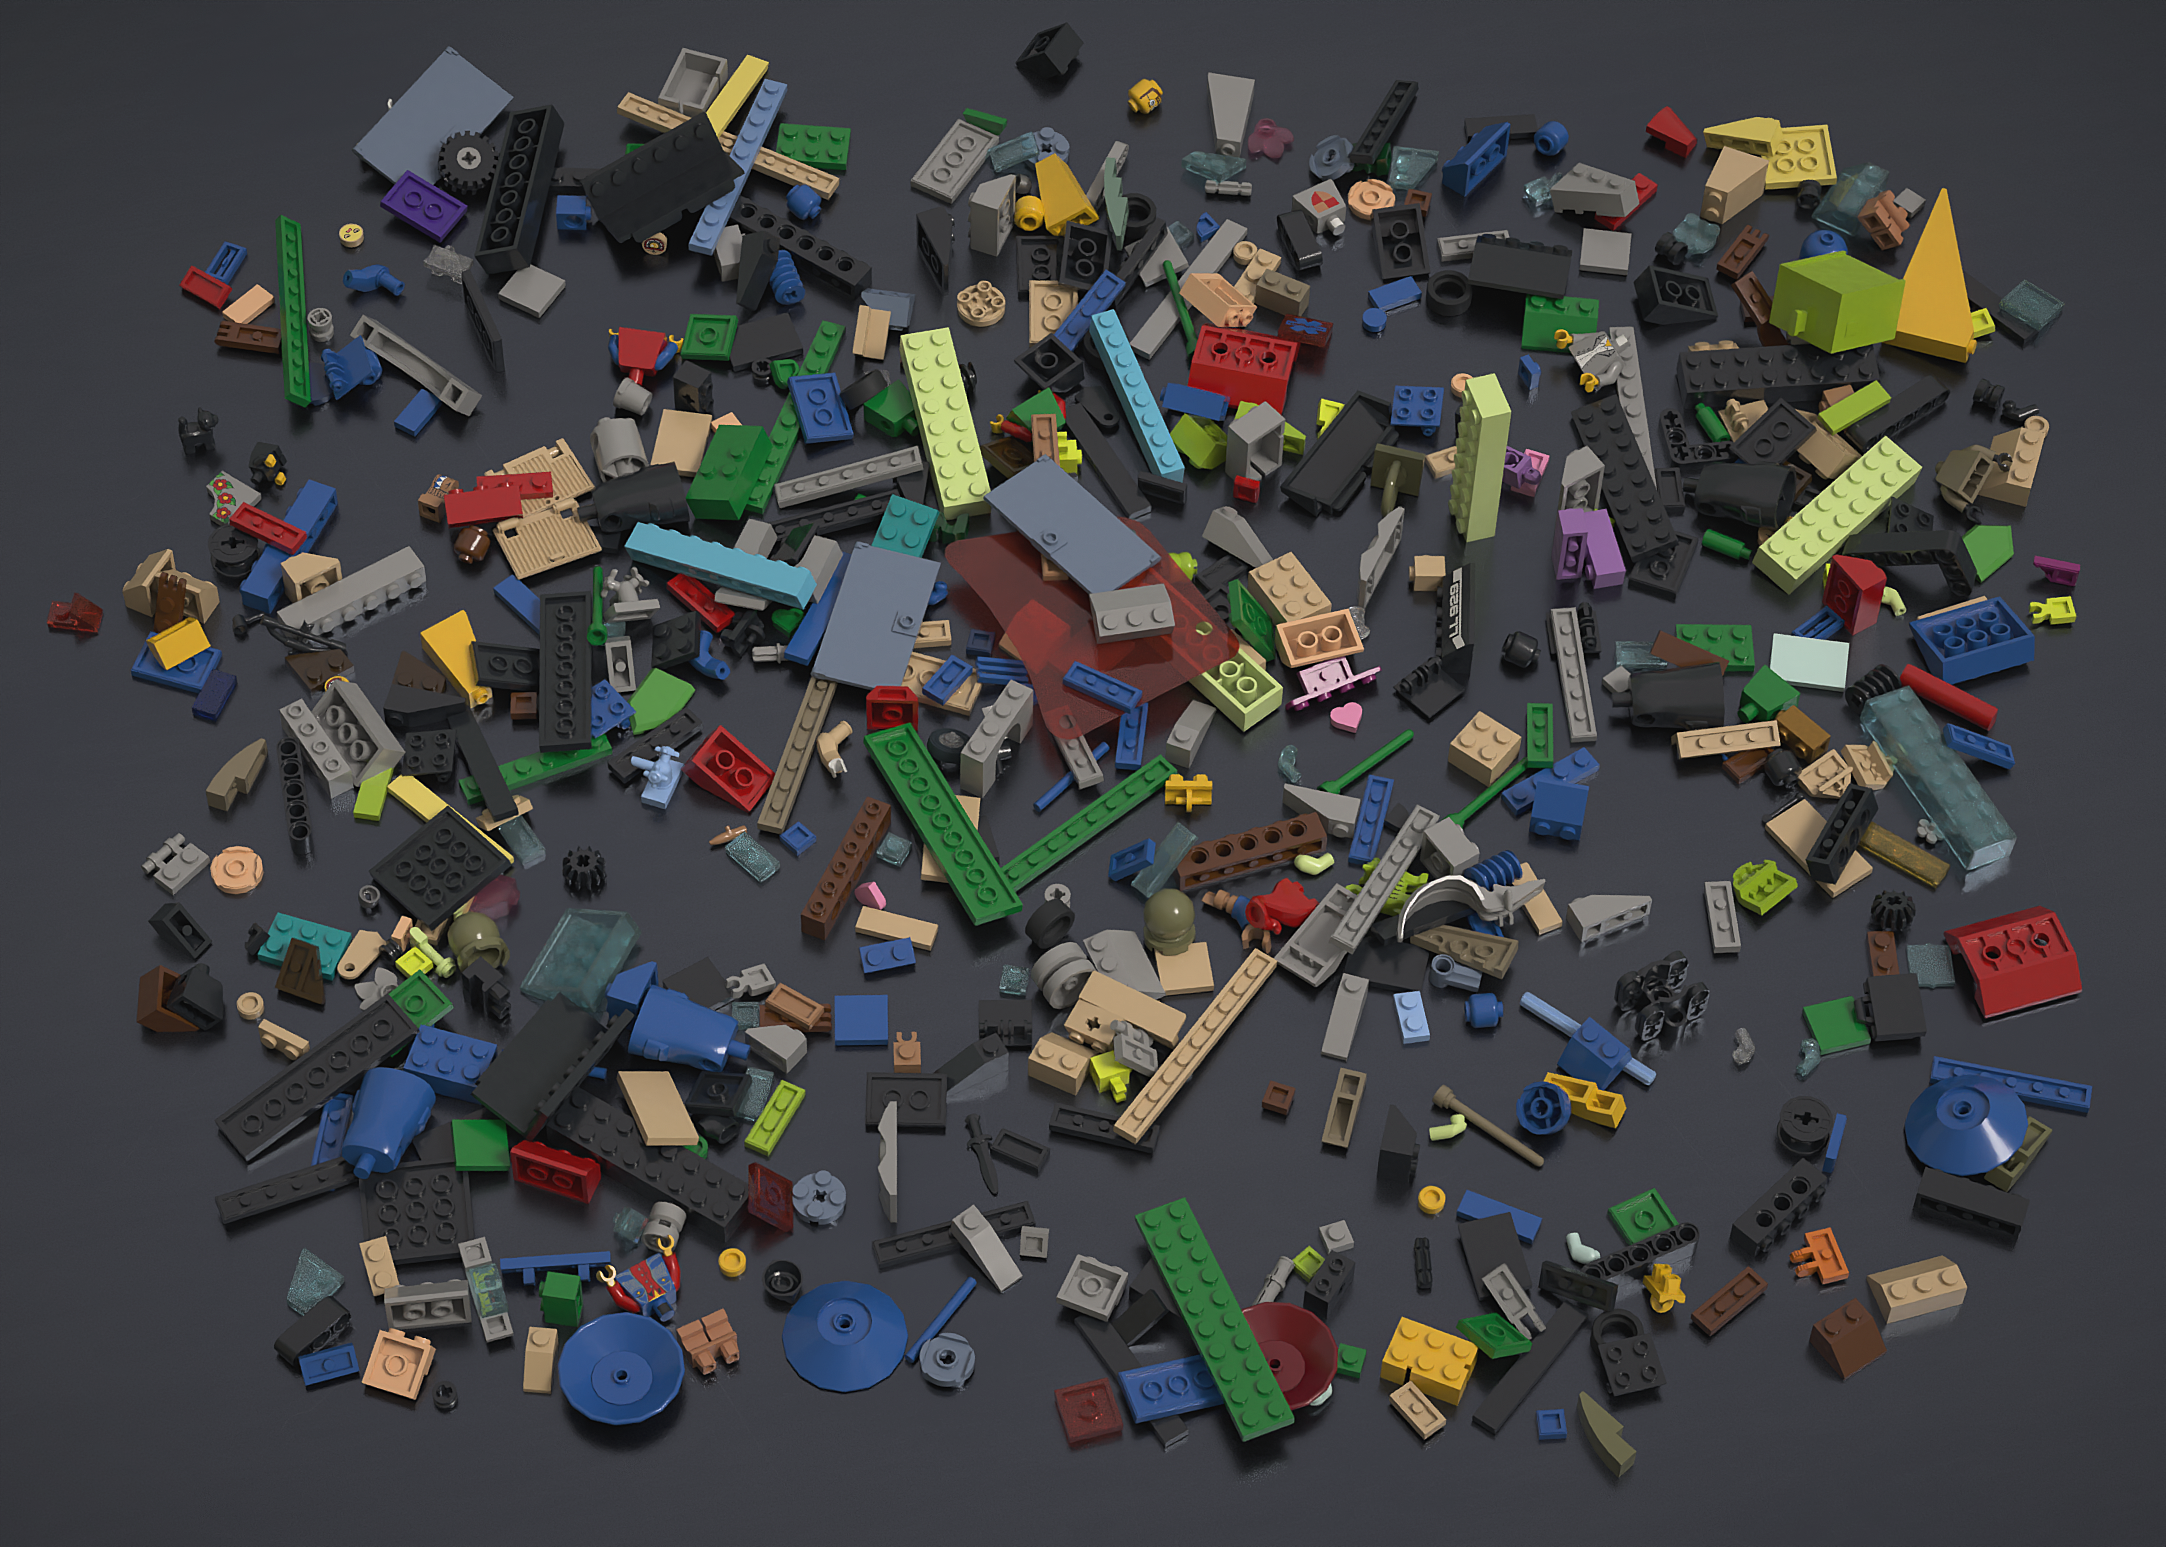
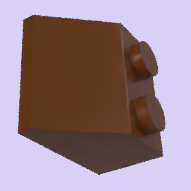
M159 965L140 977L137 1023L156 1032H190L199 1029L198 1026L166 1007L175 981L180 974Z
M1856 1297L1815 1323L1809 1342L1843 1380H1846L1887 1352L1874 1318Z

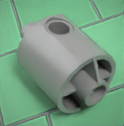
M605 417L597 422L598 426L594 428L590 435V443L603 483L649 466L634 419H610Z

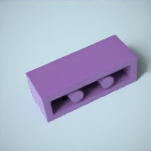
M1583 508L1558 510L1551 554L1556 580L1581 578L1588 537Z
M1607 509L1584 512L1588 529L1584 556L1587 579L1592 581L1594 589L1623 584L1626 570Z

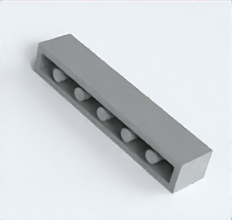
M410 546L277 611L278 622L300 629L305 620L308 625L315 624L311 634L318 636L324 632H329L334 627L346 621H351L356 616L372 610L378 605L394 599L400 594L426 582L425 567ZM282 630L286 637L298 640V635ZM304 638L302 642L307 643L310 640Z

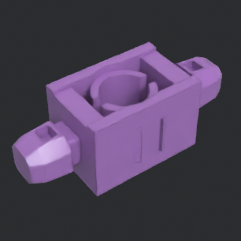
M1507 446L1502 481L1517 489H1520L1524 482L1537 485L1541 480V473L1532 467L1531 457Z

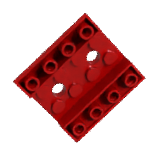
M1205 323L1200 330L1187 386L1229 396L1228 407L1238 409L1240 401L1257 405L1266 401L1282 416L1286 401L1287 385L1293 362L1297 360L1301 340L1232 327H1218L1215 324ZM1224 349L1226 352L1218 354L1215 350ZM1271 358L1274 361L1271 363H1266L1263 361V359Z
M2036 906L1944 931L1943 935L1953 955L1962 953L1977 984L1974 998L1984 1018L2082 992L2076 953L2054 911L2042 906ZM2035 939L2044 940V941H2046L2047 945H2045V946L2037 945V944L2034 942V940H2035ZM1986 953H1996L1999 958L1991 959L1987 957Z

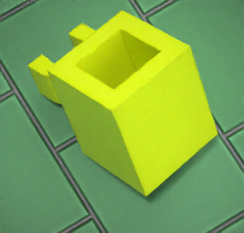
M1057 432L1060 467L1066 473L1075 472L1077 474V465L1082 464V451L1077 450L1076 440H1067V432Z
M1114 1050L1091 1057L1090 1074L1099 1093L1111 1090L1116 1103L1126 1100L1125 1092H1127L1125 1085L1129 1084V1075L1132 1069L1115 1061Z

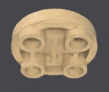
M980 281L977 285L967 287L958 293L957 312L960 318L970 325L979 327L990 326L1003 317L1005 313V298L998 289L992 287L990 282Z

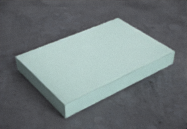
M1774 633L1770 669L1790 685L1844 692L1849 643Z

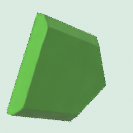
M1975 525L1962 536L1977 569L1976 580L1980 583L2014 555L2011 526Z
M657 668L651 669L627 701L636 711L634 715L629 717L633 735L657 728L680 712L694 694V687Z

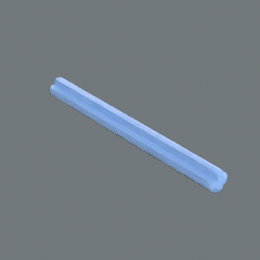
M1526 992L1521 998V1006L1570 1037L1581 1026L1530 992ZM1634 1058L1623 1068L1625 1072L1646 1085H1650L1656 1076L1655 1071Z

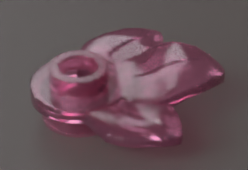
M1264 118L1259 120L1255 125L1254 133L1249 136L1248 148L1252 153L1263 150L1267 156L1279 158L1283 154L1284 144L1293 142L1294 137L1287 128L1277 127L1272 119Z

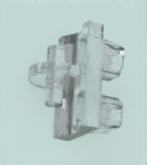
M434 245L430 255L423 261L424 267L431 269L432 274L437 276L445 274L451 276L453 282L462 284V271L471 269L474 262L471 258L455 253L453 246L447 245L444 249Z

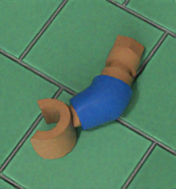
M1219 890L1217 894L1209 891L1204 895L1203 903L1219 910H1224L1225 908L1226 913L1231 914V917L1237 920L1243 931V949L1249 948L1251 940L1261 939L1262 950L1266 954L1270 952V931L1254 928L1246 919L1245 910L1250 901L1249 898L1243 895L1239 897L1232 895L1230 897V893L1224 890Z

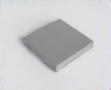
M1168 227L1167 236L1139 274L1145 287L1166 278L1163 269V262L1165 260L1171 261L1175 273L1189 267L1186 258ZM1142 239L1124 247L1128 257H1130L1134 245L1137 242L1140 243Z
M1584 228L1579 270L1627 275L1631 234Z
M530 264V267L516 271L498 293V297L500 300L540 318L564 289L566 283L565 280Z
M724 586L716 591L714 600L718 603L762 611L773 602L766 598Z

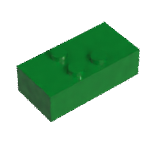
M718 426L686 495L687 504L696 519H740L773 447L763 426Z

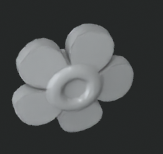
M1921 819L1918 822L1919 827L1916 832L1920 837L1926 836L1927 842L1936 843L1937 840L1944 839L1945 833L1939 830L1941 825L1937 821L1929 823L1928 820Z

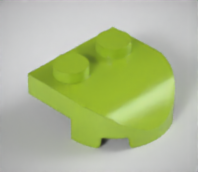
M1764 860V864L1752 865V862H1748L1740 866L1733 874V888L1737 901L1742 906L1760 915H1763L1798 887L1796 878L1777 870L1776 862L1772 860Z

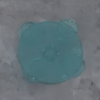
M1690 213L1685 216V221L1681 222L1673 231V235L1678 242L1683 241L1688 245L1689 253L1700 254L1714 247L1717 236L1720 233V228L1718 225L1710 224L1699 219L1696 214Z

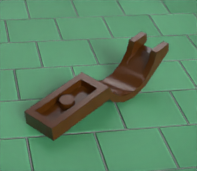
M1754 272L1747 273L1731 284V287L1757 325V333L1762 346L1791 345L1787 343L1780 328L1769 323L1773 302Z

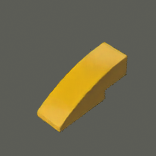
M1549 1072L1544 1079L1546 1082L1560 1086L1568 1094L1571 1101L1572 1114L1612 1128L1618 1126L1626 1110L1621 1094L1598 1090L1595 1082Z

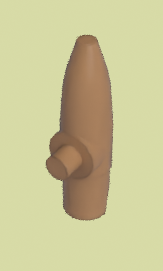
M744 825L735 829H730V826L724 827L726 832L714 837L709 841V844L718 845L737 839L739 836L747 834V829Z

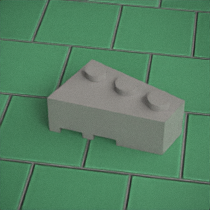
M1578 163L1550 189L1555 212L1562 213L1563 209L1575 210L1576 214H1583L1584 211H1596L1597 215L1626 217L1640 204L1635 181L1582 163Z

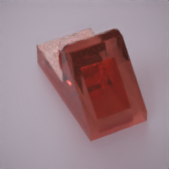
M74 592L72 603L52 601L47 625L54 628L98 632L103 609L79 593Z

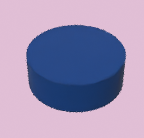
M1370 308L1363 313L1362 325L1370 332H1379L1385 328L1387 316L1381 309Z

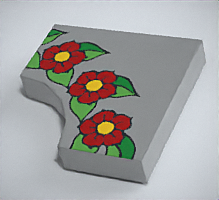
M221 471L206 486L207 492L215 501L214 508L209 514L210 520L220 526L230 523L229 518L243 502L254 507L261 500L259 492L224 471Z

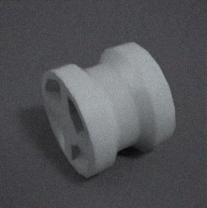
M1053 884L1046 889L1045 903L1054 898H1060L1070 908L1071 893L1066 886Z

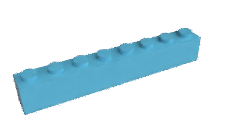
M1112 309L1091 315L1089 332L1152 474L1182 483L1185 467L1115 310Z
M638 522L624 546L632 560L676 573H682L693 578L803 610L817 586L812 573L805 567L799 566L796 568L789 566L781 560L775 562L760 554L751 555L739 548L730 549L718 542L709 543L697 536L691 535L689 537L673 529L669 531L661 529L652 523L647 525Z

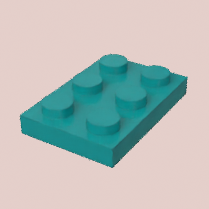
M892 494L872 546L922 558L940 512Z
M278 912L268 931L270 937L258 952V959L282 966L291 938H297L319 946L322 976L324 979L332 981L338 970V964L349 947L352 935L346 931Z

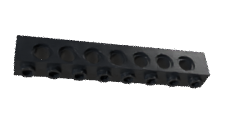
M739 195L725 227L738 225L741 234L745 233L747 235L766 231L780 238L779 250H785L791 254V259L794 261L796 269L854 301L872 283V267L867 263L855 259L847 252L835 248L827 241L815 237L807 230L793 225L787 219L781 218L773 214L769 209L762 208L753 203L749 198ZM705 207L700 209V216H702Z

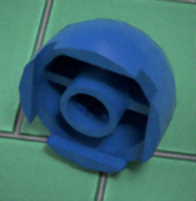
M1817 230L1808 235L1803 241L1799 260L1843 250L1848 255V248L1844 239L1839 234L1830 230Z
M1546 1081L1533 1082L1523 1089L1524 1092L1516 1103V1115L1520 1124L1531 1133L1537 1135H1550L1562 1130L1568 1123L1571 1115V1101L1568 1094L1560 1086Z

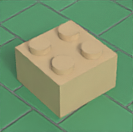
M1479 711L1450 743L1448 762L1489 787L1519 755L1521 736Z

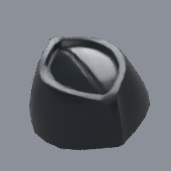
M772 1260L762 1274V1282L765 1289L773 1297L793 1304L802 1286L803 1274L802 1270L794 1262Z

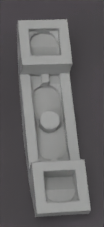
M485 1237L459 1243L458 1247L486 1342L513 1336L507 1310L485 1316L477 1293L474 1275L494 1271Z

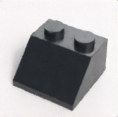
M1066 22L1038 32L1015 63L1018 67L1044 78L1056 75L1059 77L1068 70V64L1079 55V49L1084 42Z
M1052 333L1014 359V363L1043 390L1049 387L1052 392H1067L1085 379L1083 361Z
M814 522L792 529L789 536H785L782 539L778 553L776 555L773 554L770 560L775 562L781 560L789 566H796L804 557L814 535L820 537L819 524Z
M1390 1104L1380 1147L1377 1177L1408 1183L1410 1173L1416 1174L1420 1144H1416V1131L1396 1105Z

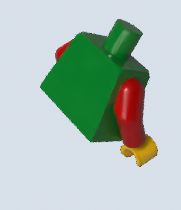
M1049 387L1042 392L1038 390L1037 395L1012 409L1006 417L1007 420L1004 421L1003 415L998 414L996 416L997 423L990 421L991 430L994 433L1005 432L1027 443L1029 442L1033 446L1031 415L1056 414L1057 432H1059L1066 423L1065 401L1053 393Z

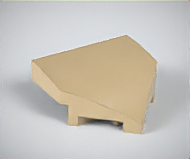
M1875 741L1869 747L1866 745H1845L1841 750L1848 767H1853L1852 774L1857 784L1872 788L1873 790L1885 787L1901 759L1895 754L1891 757L1890 754L1887 755L1881 751Z
M1832 749L1802 770V773L1798 776V784L1811 797L1840 799L1848 784H1850L1853 767H1848L1839 754Z

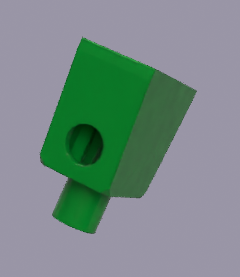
M899 379L863 404L864 420L891 437H898L905 431L912 436H917L920 433L911 394Z
M1764 665L1742 690L1739 702L1742 708L1737 712L1738 717L1744 723H1748L1753 718L1759 722L1774 721L1780 711H1786L1793 705L1798 707L1800 693L1768 666Z

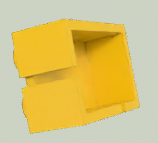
M1401 1317L1382 1360L1380 1377L1403 1386L1407 1368L1411 1369L1409 1381H1412L1422 1393L1458 1406L1467 1381L1477 1362L1479 1347L1467 1340Z

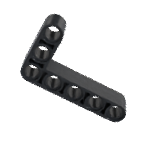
M1952 530L1853 534L1847 538L1842 553L1843 556L1870 560L1877 567L1939 564L1952 593L1963 597L1971 594L1977 576V569L1961 535Z

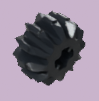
M578 846L577 852L569 850L568 857L563 858L562 875L567 879L569 886L576 884L578 890L582 886H586L590 890L591 884L599 886L600 879L605 878L606 861L601 857L599 850L592 852L590 846L586 850H582Z
M1883 890L1882 895L1878 894L1875 896L1873 905H1871V914L1874 924L1881 925L1882 930L1889 928L1892 932L1894 929L1903 931L1905 927L1911 926L1916 914V908L1912 897L1905 896V892L1897 893L1895 890L1892 892Z

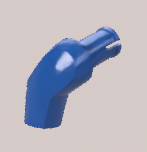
M378 264L371 265L362 270H347L343 276V283L346 288L362 292L372 291L383 286L398 296L405 287L403 281L401 282L390 274L388 267Z
M701 630L700 656L688 662L705 676L724 680L730 674V669L724 661L715 659L709 654L708 651L713 636L710 632Z

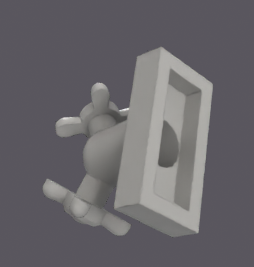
M633 567L631 569L632 576L625 575L623 577L625 581L618 582L614 580L618 570L613 569L610 576L604 578V589L601 592V596L605 598L609 590L616 591V594L609 600L611 606L603 614L605 622L613 623L650 619L660 609L658 599L640 601L637 594L642 593L641 586L647 587L649 581L643 580V577L638 574L637 568Z

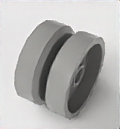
M1067 942L1050 949L1042 955L1031 970V978L1037 987L1043 991V995L1053 1008L1062 1009L1077 1003L1079 995L1093 971L1097 970L1087 960V956L1077 943Z

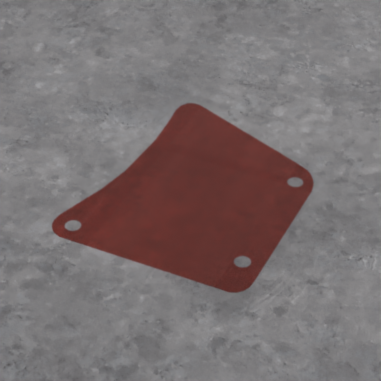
M1126 517L1117 518L1128 528L1133 529L1140 539L1161 556V560L1118 590L1164 583L1171 600L1175 627L1171 634L1097 644L1089 594L1069 576L1068 580L1043 581L1041 552L1019 531L958 540L950 543L945 549V557L948 563L983 599L1017 648L1031 678L1045 725L1049 732L1061 739H1076L1126 713L1064 685L1063 678L1074 661L1142 690V697L1135 706L1136 708L1235 657L1239 651V641L1234 633L1154 535L1141 523ZM1200 622H1208L1212 625L1213 630L1208 635H1201L1196 631V626ZM1065 715H1071L1076 719L1077 723L1073 728L1065 729L1059 723L1060 718Z

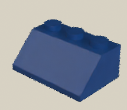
M1504 122L1489 125L1479 133H1475L1470 142L1465 147L1462 146L1456 156L1451 161H1446L1443 165L1442 184L1465 197L1507 156L1511 124Z

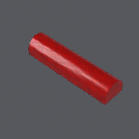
M1907 664L1900 676L1902 688L1987 731L1996 722L1998 712L1996 707L1911 664Z

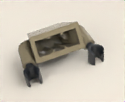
M1972 445L1962 450H1952L1947 459L1938 462L1935 467L1936 481L1941 484L1940 491L1945 501L1961 513L1963 511L1966 512L1967 517L1973 523H1978L1977 520L1972 518L1974 512H1980L1983 516L1984 513L1979 507H1970L1968 503L1972 504L1995 465L1994 462H1997L2000 470L2004 472L2010 469L2009 466L2002 464V462H2013L2008 453L1997 455L1995 454L1996 451L1980 445Z

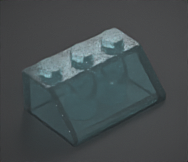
M1869 162L1843 168L1837 177V183L1831 186L1820 202V205L1812 214V218L1855 236L1862 226V223L1857 218L1868 199L1875 198L1880 192L1886 190L1889 171Z

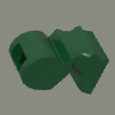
M1390 143L1384 145L1373 164L1355 163L1351 171H1361L1364 169L1367 174L1375 173L1377 176L1388 175L1392 161Z
M940 512L928 541L936 542L942 540L943 544H951L954 548L959 546L965 547L970 528L969 513L957 516V521L952 526L947 523L943 512Z

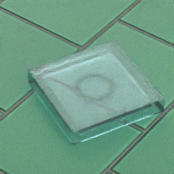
M2024 279L2001 300L1999 307L2040 331L2062 311L2065 303Z

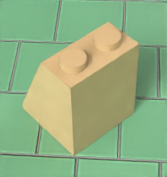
M1724 146L1705 185L1700 217L1723 224L1762 196L1769 160Z

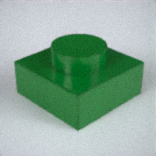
M1340 1343L1336 1373L1360 1378L1367 1350Z

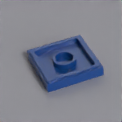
M888 995L835 996V1045H888Z

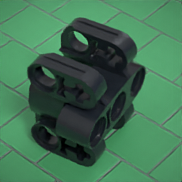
M1680 950L1670 953L1663 960L1651 962L1646 967L1638 970V972L1630 971L1617 981L1614 1000L1620 1009L1626 1011L1637 1004L1643 1007L1642 1011L1637 1013L1635 1030L1642 1040H1649L1659 1032L1669 1039H1678L1685 1032L1687 1019L1692 1020L1699 1017L1707 1008L1710 991L1703 982L1694 983L1687 987L1684 985L1682 991L1677 995L1673 991V989L1679 987L1685 981L1689 965L1687 958Z

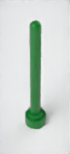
M1165 260L1163 262V269L1188 340L1186 352L1188 358L1192 360L1198 339L1184 298L1179 294L1181 289L1171 261Z
M599 566L593 569L592 624L587 629V640L592 645H602L607 640V628L602 624L603 597L601 592L603 590V569Z
M1411 729L1405 730L1337 780L1323 782L1317 787V790L1339 794L1340 789L1412 739L1414 732Z
M1527 757L1519 761L1460 812L1450 813L1442 820L1450 817L1455 824L1460 825L1463 829L1464 821L1527 769Z

